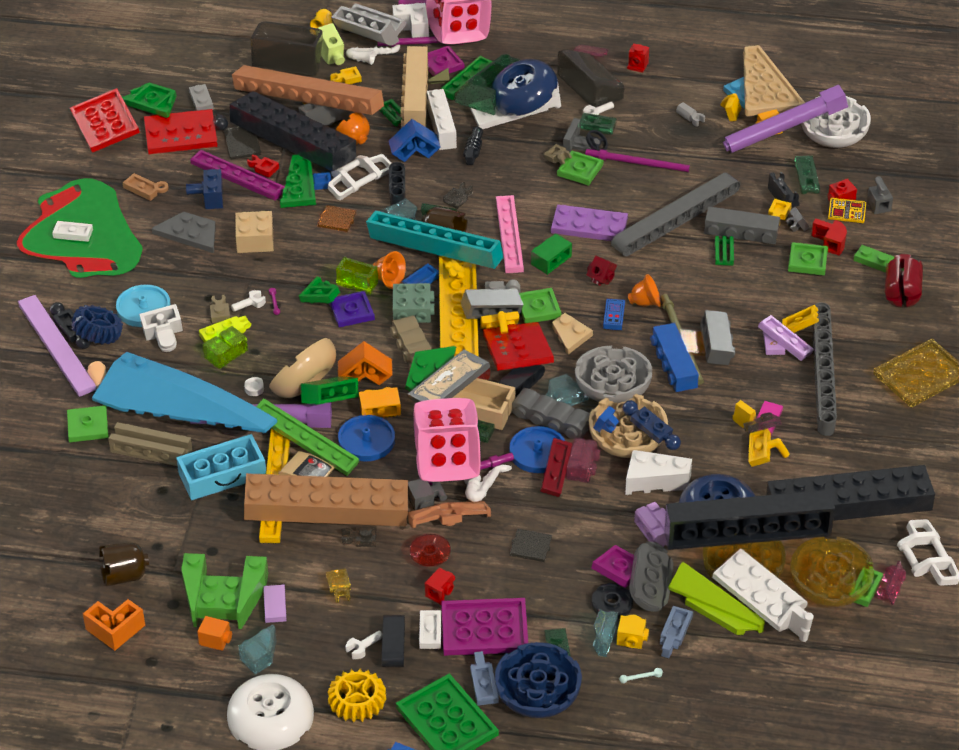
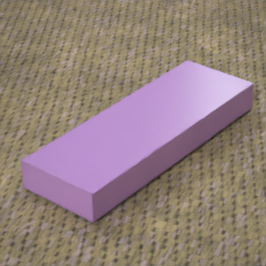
M772 315L765 318L758 325L762 331L800 361L812 354L814 350Z

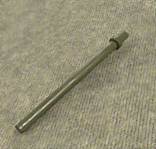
M663 294L661 296L663 309L667 311L671 323L676 324L699 374L698 385L704 383V380L673 309V301L669 299L667 294Z

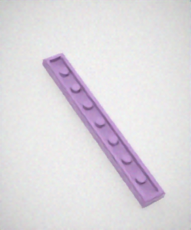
M36 295L18 301L19 307L77 395L80 397L95 391V383Z

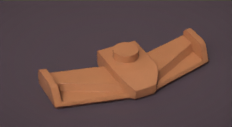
M485 501L447 502L411 511L407 515L412 528H416L417 524L436 519L442 525L452 526L462 522V515L485 514L487 517H491V509Z

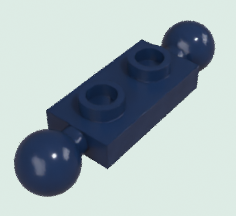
M628 400L623 404L622 410L626 415L631 416L630 422L659 444L664 440L666 447L670 450H676L680 447L681 440L677 435L672 434L673 429L644 406L638 410L637 403L632 400Z

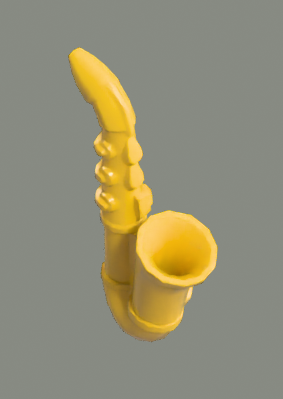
M320 9L316 13L315 19L311 20L310 27L317 31L318 27L331 24L332 13L327 9Z

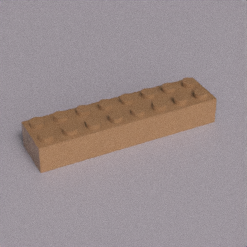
M246 473L244 520L406 526L408 480Z

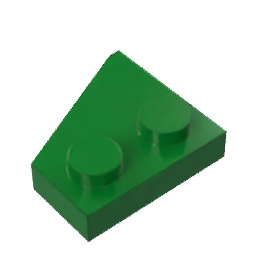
M316 277L299 295L301 302L328 304L334 301L340 291L338 286L330 284L327 280L322 282L321 277Z

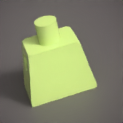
M331 23L318 27L317 51L327 64L336 63L341 65L345 61L343 57L344 44L334 24Z

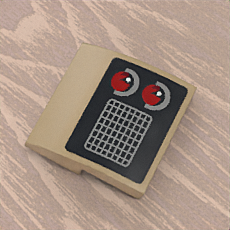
M298 451L278 474L328 477L335 467L317 456Z

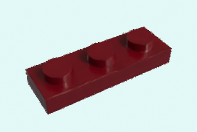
M553 438L540 492L560 497L572 443Z

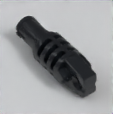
M474 127L471 136L467 139L463 153L467 165H474L475 159L479 157L483 134L481 127Z

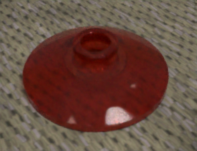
M436 534L421 535L410 545L411 558L423 566L440 565L449 558L451 553L449 542L444 537Z

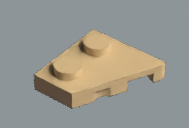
M566 313L552 322V328L558 335L559 341L564 344L567 354H570L593 336V330Z

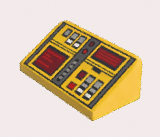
M831 198L828 219L864 223L866 202Z

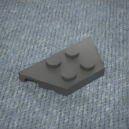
M182 212L152 228L153 235L214 253L216 223L213 220Z

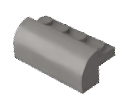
M356 3L351 9L341 6L332 16L338 28L387 45H395L399 41L398 34L407 25L404 19Z

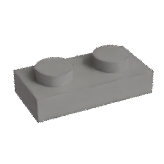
M206 84L189 87V93L196 111L214 110Z

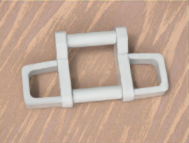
M383 154L371 158L359 155L355 157L354 161L333 172L331 171L334 179L329 182L328 190L337 200H342L351 193L358 191L361 186L370 181L378 180L389 174L391 162ZM383 162L387 168L380 171L374 163ZM357 166L364 167L370 174L356 182L347 173ZM342 181L348 189L339 192L334 185Z
M927 519L910 520L906 527L910 535L900 540L897 546L900 551H903L910 563L913 575L919 577L930 571L936 582L941 586L958 584L959 571L952 557L948 556L940 542V536ZM915 528H924L927 532H917ZM933 544L939 557L927 558L918 563L911 548L915 545ZM949 569L952 576L944 577L939 570Z

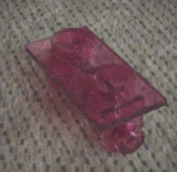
M900 561L897 562L896 566L890 565L886 568L882 578L883 582H880L876 591L878 599H889L891 605L894 604L896 597L899 596L901 585L906 579V571L903 569Z

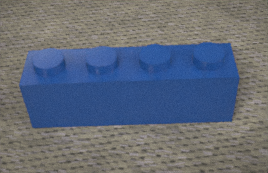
M671 323L653 327V335L650 336L651 344L656 347L657 358L662 361V368L668 374L669 384L673 385L675 392L698 388L699 374L676 324Z

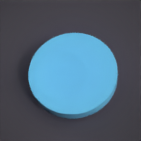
M154 285L131 287L121 293L116 301L118 317L124 323L135 327H142L139 314L171 305L167 292Z

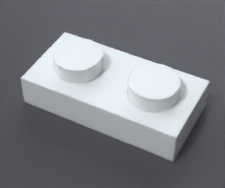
M57 221L53 230V238L89 242L93 226L92 224Z
M441 610L420 611V649H441Z

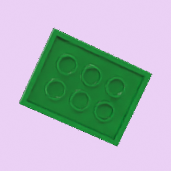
M450 673L396 702V709L431 750H474L499 736L497 727Z

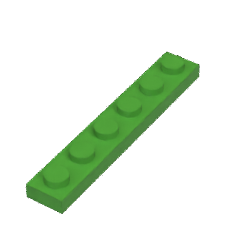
M263 399L256 406L277 419V423L271 427L273 430L314 456L328 462L344 475L348 476L359 463V458L266 399Z

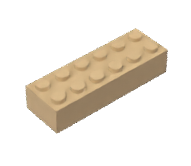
M407 46V53H404L402 76L401 128L411 119L426 127L428 47Z

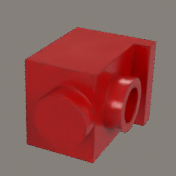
M633 43L629 50L627 69L643 73L649 63V47Z
M439 567L425 582V597L442 605L441 601H444V597L450 595L454 589L453 582L455 581V576L453 573Z

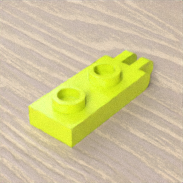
M235 316L200 329L199 336L208 347L244 333L246 329L251 327V323L246 316L239 318Z

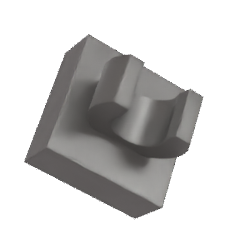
M796 207L790 210L793 217L788 218L786 222L793 232L797 231L800 227L804 232L810 228Z

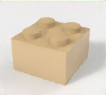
M272 211L236 213L237 253L274 251Z

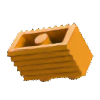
M397 387L359 392V404L362 415H375L383 418L401 415V404Z

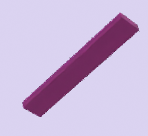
M200 150L190 159L192 165L204 170L221 169L222 178L274 201L283 194L285 186L203 150Z

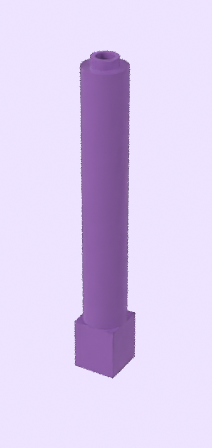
M836 85L820 92V97L726 136L723 142L726 151L730 150L733 153L824 113L834 114L848 108L846 95L841 87Z
M331 402L320 405L308 403L273 404L300 422L307 424L310 428H331ZM200 420L199 423H196V422H190V423H191V424H207V421Z

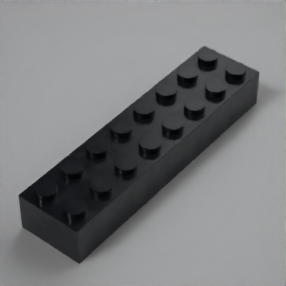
M250 92L229 104L231 123L332 172L356 157L355 139L257 92Z
M925 465L774 480L767 482L766 495L830 490L835 506L833 521L932 511L935 499V492Z
M830 490L666 504L664 532L668 550L827 537L832 535L835 506Z

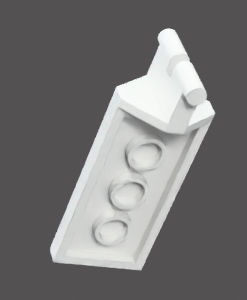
M557 85V89H554L552 92V98L545 105L525 115L516 116V114L512 113L504 115L495 108L491 98L469 105L478 127L485 129L547 111L548 108H560L561 100L559 86Z
M742 549L738 550L713 573V579L780 632L789 628L799 636L802 642L808 640L813 614L807 613L804 610L807 606V601Z

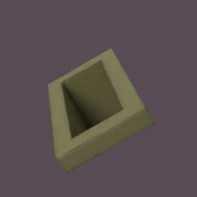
M447 68L428 79V85L448 83L450 80L449 69Z

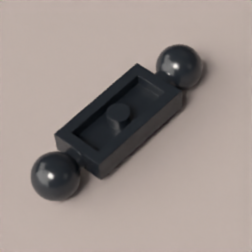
M60 302L53 303L50 307V312L56 325L71 343L76 341L78 348L87 349L91 341L88 342L87 339H82L80 335H76V332L72 330L71 321L74 313L70 309L65 310L64 305Z

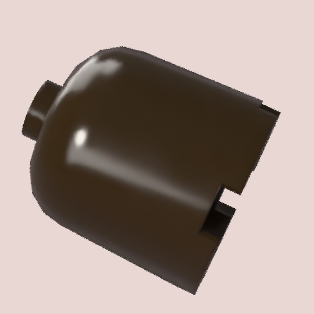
M443 207L431 208L422 218V222L466 232L468 220L464 219L466 215L464 212Z
M129 542L99 546V557H103L104 566H100L105 586L137 581L143 577L145 566L149 565V558L147 553H143L140 545Z

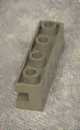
M119 422L114 427L115 434L111 433L108 438L110 452L174 466H177L176 457L192 453L193 451L191 437Z

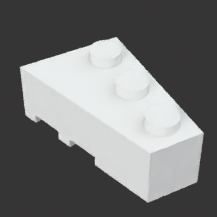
M633 450L626 478L625 495L632 494L633 491L650 493L651 490L662 489L663 492L684 490L690 482L692 459Z

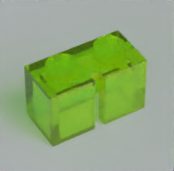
M343 257L336 268L337 285L350 289L355 287L357 291H365V293L371 294L378 284V267Z
M231 326L222 331L219 337L215 336L203 344L204 358L220 369L248 351L247 337Z

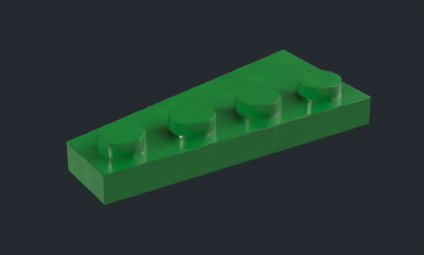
M292 155L289 174L286 178L283 197L280 201V208L316 205L311 161L299 155Z

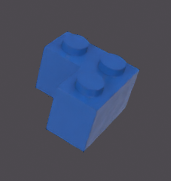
M411 119L389 140L392 154L404 162L416 151L430 158L441 148L437 134L414 119Z

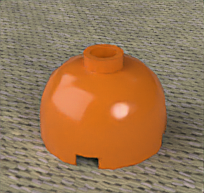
M355 112L349 115L350 119L347 122L343 120L337 126L336 131L355 139L356 145H361L367 140L370 125L362 113Z

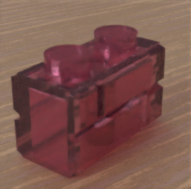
M581 438L574 439L567 464L566 478L568 480H579L580 482L589 483L591 476L596 475L597 464H595V461H599L601 450L597 449V441H585V439Z

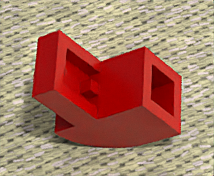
M815 219L811 236L824 240L823 246H828V252L840 256L846 242L847 229L844 224L838 220L831 224Z

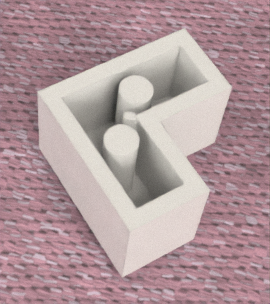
M425 3L392 5L393 16L404 19L407 24L402 31L411 30L412 38L429 37Z

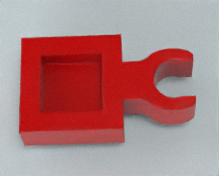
M252 155V161L247 159L249 167L255 168V172L268 178L279 169V163L267 157L261 160L258 156Z

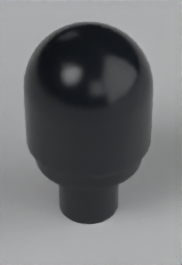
M217 114L213 121L216 129L223 131L228 127L227 118L224 115Z

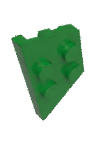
M149 82L141 87L130 90L131 94L122 96L125 104L168 118L176 99V91Z
M451 346L415 352L405 389L409 392L454 358L457 347Z

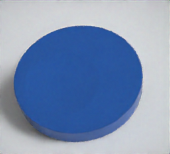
M360 415L349 419L341 426L338 432V443L340 447L359 458V461H374L383 458L393 449L395 431L387 420L379 416Z
M542 426L525 428L516 433L510 442V453L512 452L514 455V460L512 461L524 471L545 473L553 438L563 441L565 439L560 433L551 428Z

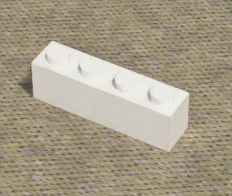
M444 89L427 91V109L434 133L437 134L441 148L439 150L457 148L456 129Z

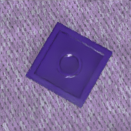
M365 291L338 296L333 302L329 303L338 327L375 320V315Z

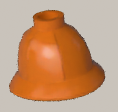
M390 252L372 265V271L387 288L393 289V284H401L406 271L405 259L400 252Z
M646 274L644 279L632 288V293L628 294V299L631 304L636 303L638 306L655 305L660 307L661 300L653 278Z

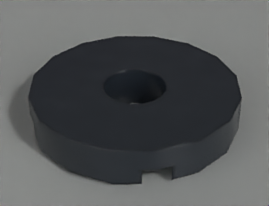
M607 583L599 586L595 593L593 592L592 608L600 617L616 620L620 619L621 615L626 616L633 608V598L629 589H625L617 583ZM615 599L617 602L610 603L607 600Z

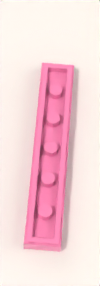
M514 195L496 196L505 273L524 272Z

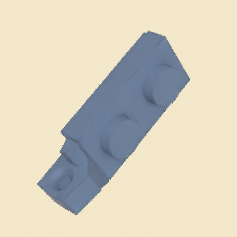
M676 606L672 607L660 637V644L663 645L662 657L670 658L673 648L678 649L681 646L692 620L693 611Z
M483 651L474 652L475 664H471L470 671L477 706L499 703L492 663L485 662Z

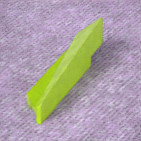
M682 562L669 585V590L687 597L685 605L736 635H743L745 631L756 630L758 633L764 631L765 621L763 618L686 563Z

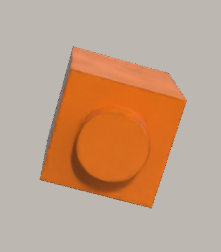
M205 616L197 631L199 645L223 651L226 643H230L232 638V631H230L228 621Z

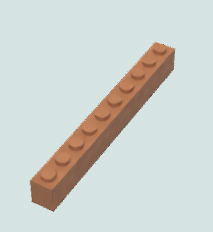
M243 65L232 74L236 90L254 91L258 94L373 115L384 106L382 90L246 65Z

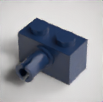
M221 169L203 170L204 181L202 183L186 184L187 195H204L205 209L223 208Z

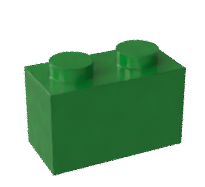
M555 233L531 251V265L548 275L572 257V243Z

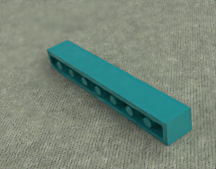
M376 210L366 221L369 235L372 239L493 269L504 258L499 240Z

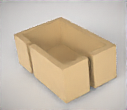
M476 378L453 398L473 400L476 406L478 424L503 430L508 420V415L512 411V403L515 400V387Z

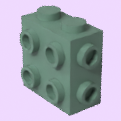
M430 283L393 284V320L414 315L418 323L431 322V315H434V304H431V302H434V291H430Z

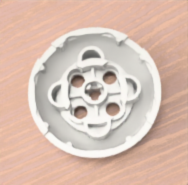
M846 96L848 108L831 115L824 113L801 123L806 135L820 145L833 148L847 147L857 143L866 135L871 121L870 113L864 105L860 106L856 103L855 99Z
M265 674L249 679L234 692L227 708V722L232 735L237 740L240 739L248 744V747L256 750H280L297 743L300 737L306 731H309L314 718L313 703L307 690L296 680L279 674Z

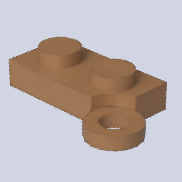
M135 173L123 182L124 189L150 201L157 196V193H165L169 189L168 183L164 181L154 183Z

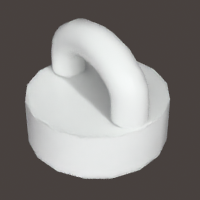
M252 377L245 381L246 394L258 396L263 393L264 384L261 378Z

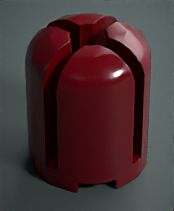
M909 254L895 255L894 259L888 264L886 263L885 297L890 304L903 308L904 294L907 307L914 306L921 299L923 264L921 261L918 262L916 259L911 258Z

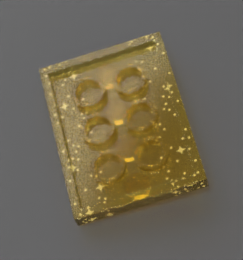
M930 339L874 368L873 374L912 408L959 383V361L934 339Z

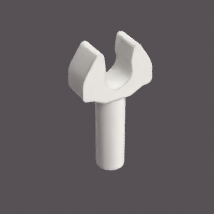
M608 102L596 108L588 105L583 109V116L588 115V121L598 120L599 113L614 108L613 102Z
M259 290L249 292L248 299L232 304L231 309L234 312L250 305L260 308L266 303L265 296L261 297V291Z
M377 631L362 641L351 638L345 646L346 652L357 649L352 652V659H361L365 657V648L382 639L383 634L381 631Z

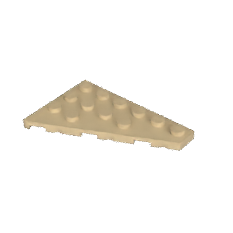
M759 45L744 48L746 116H754L776 109L781 113L805 103Z

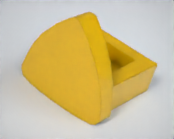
M734 93L726 96L720 104L725 108L729 121H736L741 111L738 96Z
M740 400L735 405L732 419L745 430L751 431L756 420V412Z

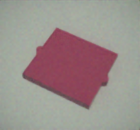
M580 44L576 46L574 52L603 57L607 55L608 49Z

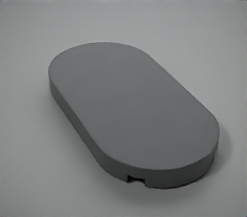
M652 541L642 543L635 551L629 589L632 598L641 608L657 612L669 600L673 560L671 557L669 558L667 555L668 551L662 545Z

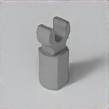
M684 102L678 105L676 109L677 114L689 122L692 121L694 126H699V121L705 122V115L697 113L696 110Z

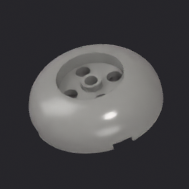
M602 346L586 352L578 359L575 368V378L579 388L589 398L597 402L609 398V401L621 403L630 400L635 394L642 395L647 390L652 379V366L643 354L628 347L612 349V346Z

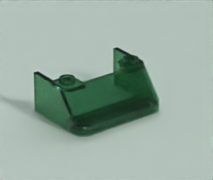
M508 54L501 55L471 77L455 92V102L495 115L496 90L490 87L496 76L505 67L520 61V59L511 57Z

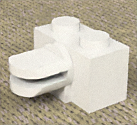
M176 304L139 314L146 341L156 338L162 351H173L177 344L174 333L183 331Z

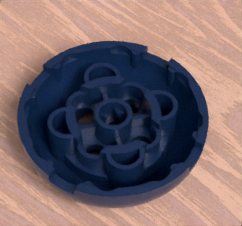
M524 59L516 61L505 67L494 79L491 87V99L495 108L504 115L509 113L516 114V116L525 115L541 108L552 98V92L554 89H557L558 80L553 69L540 60Z
M710 474L692 481L683 490L679 503L754 497L755 494L747 484L735 477L725 474Z
M535 642L517 646V650L510 654L506 653L501 658L495 671V685L501 700L514 712L530 718H547L563 712L572 705L581 688L582 675L577 661H574L566 650L549 643Z

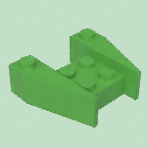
M184 553L182 576L193 626L197 627L198 618L208 616L216 619L237 620L238 629H242L264 593V586L267 585V557L246 556L243 577L206 576L205 554Z

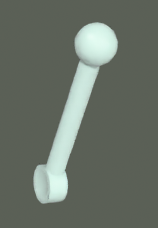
M656 668L653 672L631 676L621 675L619 680L621 683H626L628 680L649 676L661 677L663 671L660 668Z

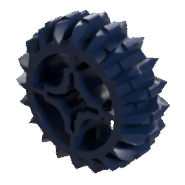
M94 305L80 306L74 312L71 321L72 330L76 332V335H80L82 339H87L88 342L92 341L95 344L100 343L101 345L104 343H115L123 329L122 319L117 314H113L112 310L109 311L106 308Z

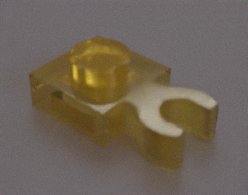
M346 568L326 572L330 593L334 592L335 602L339 603L340 596H346L347 601H350L349 589L351 587Z

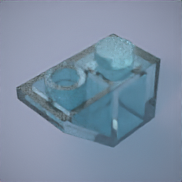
M273 624L239 645L240 660L255 675L273 663L276 646V630Z

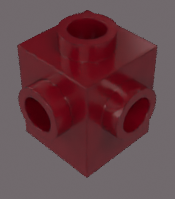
M595 255L587 268L588 272L586 275L591 277V282L600 286L602 283L609 285V282L615 276L614 271L617 264Z

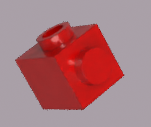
M848 179L831 184L827 194L829 202L831 198L856 200L857 188Z

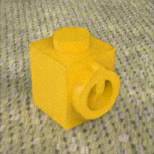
M621 615L617 631V645L642 649L643 641H647L649 636V629L646 628V619H642L637 615Z

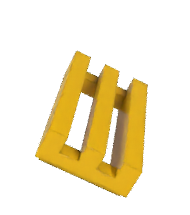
M815 305L782 319V324L793 333L819 322L817 318L818 308Z

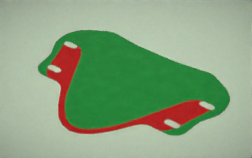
M90 178L71 181L58 190L40 196L38 203L41 207L42 215L27 227L17 240V247L20 251L35 257L63 261L67 265L70 274L76 278L93 275L114 276L129 272L138 264L143 250L142 245L131 232L121 212L116 191L107 184ZM74 185H79L81 191L76 192ZM51 198L53 205H48L46 199ZM57 221L92 224L93 231L89 242L53 238V230ZM116 263L118 270H112L110 264ZM77 265H82L84 272H78Z

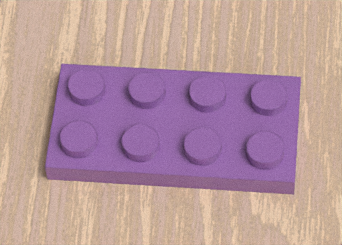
M557 205L551 233L612 241L615 235L626 229L628 213Z

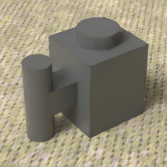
M877 176L875 178L877 186L868 188L867 202L874 214L890 212L892 210L893 197L882 178Z
M421 479L408 482V499L414 511L434 506V497L436 496L439 497L440 501L447 499V495L440 482H431L433 486H430L428 481Z

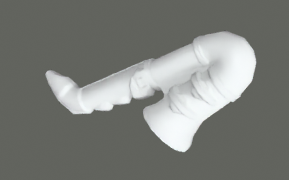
M400 45L392 48H383L382 46L380 48L377 46L374 48H350L346 51V56L357 60V62L362 61L372 65L375 56L379 54H394L399 51Z
M509 465L494 467L489 471V474L484 476L483 482H480V475L464 480L465 484H467L465 491L467 499L472 502L481 501L486 496L488 489L492 486L500 472H507L512 467Z

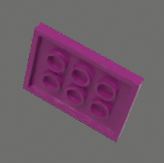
M525 598L441 601L444 656L471 655L474 652L483 651V654L511 653L517 650V646L528 643Z

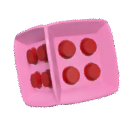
M426 0L428 25L439 42L443 44H461L481 41L487 38L491 20V0Z
M467 398L433 399L421 401L414 405L416 461L418 475L421 480L443 482L467 480L479 476L480 437L477 427L478 416L473 400Z

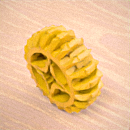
M351 669L350 673L343 671L342 677L336 676L335 681H331L328 690V703L331 706V710L336 712L338 718L343 716L345 721L350 718L353 723L356 719H360L363 722L366 717L371 720L372 714L378 715L379 710H382L384 707L386 688L381 678H378L376 673L370 674L369 670L362 672L359 669L358 672H354ZM372 692L373 696L369 697L368 693ZM343 693L346 695L344 699L341 698Z

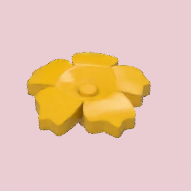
M451 260L445 264V268L449 269L450 276H456L460 279L464 277L465 269L457 261Z

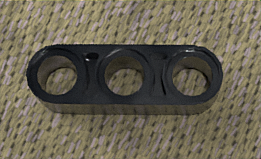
M393 162L389 165L390 206L395 209L403 208L406 205L405 166L401 162Z
M543 365L514 368L498 383L515 387L516 399L523 388L530 389L542 378L545 373V367Z
M383 615L382 667H404L405 615Z

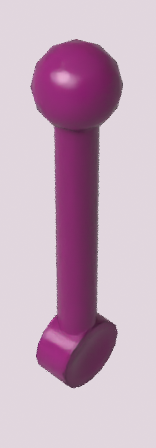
M270 288L269 294L272 295L274 305L273 313L279 315L280 309L277 306L275 296L276 289Z

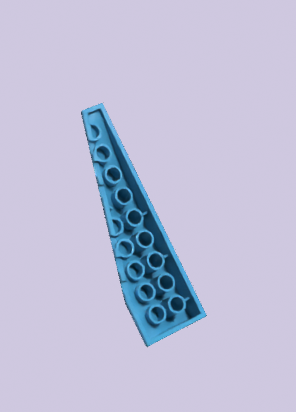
M126 352L114 361L92 397L93 401L119 411L128 412L130 409L135 410L137 414L150 412L153 413V416L157 417L169 415L170 419L196 423L203 420L207 421L209 425L223 423L225 427L241 426L242 430L266 433L277 423L276 418L215 385Z

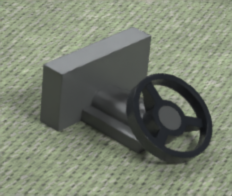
M577 118L573 119L563 139V147L571 152L572 148L586 151V149L600 151L599 146L602 141L604 142V149L602 150H606L608 147L607 139L597 130H591L587 133L586 137L579 136L580 119ZM590 133L599 135L601 139L591 136Z

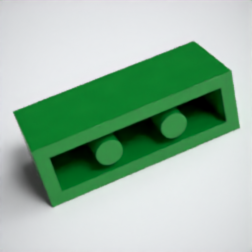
M339 376L301 383L302 403L320 405L359 397L358 378Z

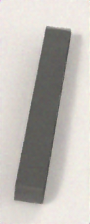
M725 172L618 233L612 239L611 246L622 255L629 256L708 210V207H713L734 195L739 190L741 184L737 179Z
M819 302L815 304L818 308L817 318L819 322L812 325L817 430L821 435L830 436L835 432L837 419L831 309L828 304Z

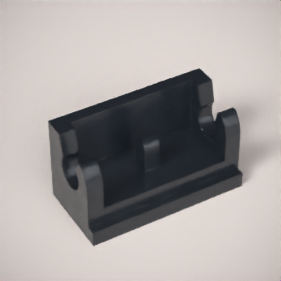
M774 172L769 173L768 189L774 198L791 203V208L800 206L799 194L796 191L793 194L784 182V174L780 172V177L776 179Z

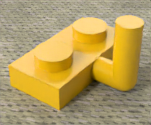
M499 311L495 315L481 316L480 327L481 329H490L500 326L501 334L508 333L507 325L518 324L519 313L518 311L509 313Z
M768 428L750 433L748 462L751 467L770 462V448L777 447L783 458L788 457L790 454L781 439L771 440V433Z

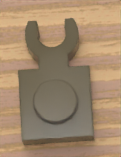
M557 144L543 154L546 160L553 163L560 162V164H565L564 159L572 158L570 152L565 147Z
M222 295L221 300H216L215 296H212V305H210L212 323L229 319V303H226L225 295Z

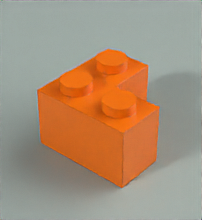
M363 341L338 361V377L358 378V382L367 377L376 384L381 385L392 376V359Z
M129 599L114 611H111L97 601L83 613L85 629L114 651L145 626L143 609Z

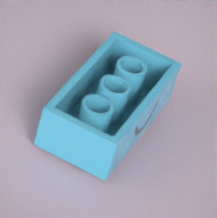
M252 434L176 457L179 476L191 500L245 484L246 473L266 474L265 459Z

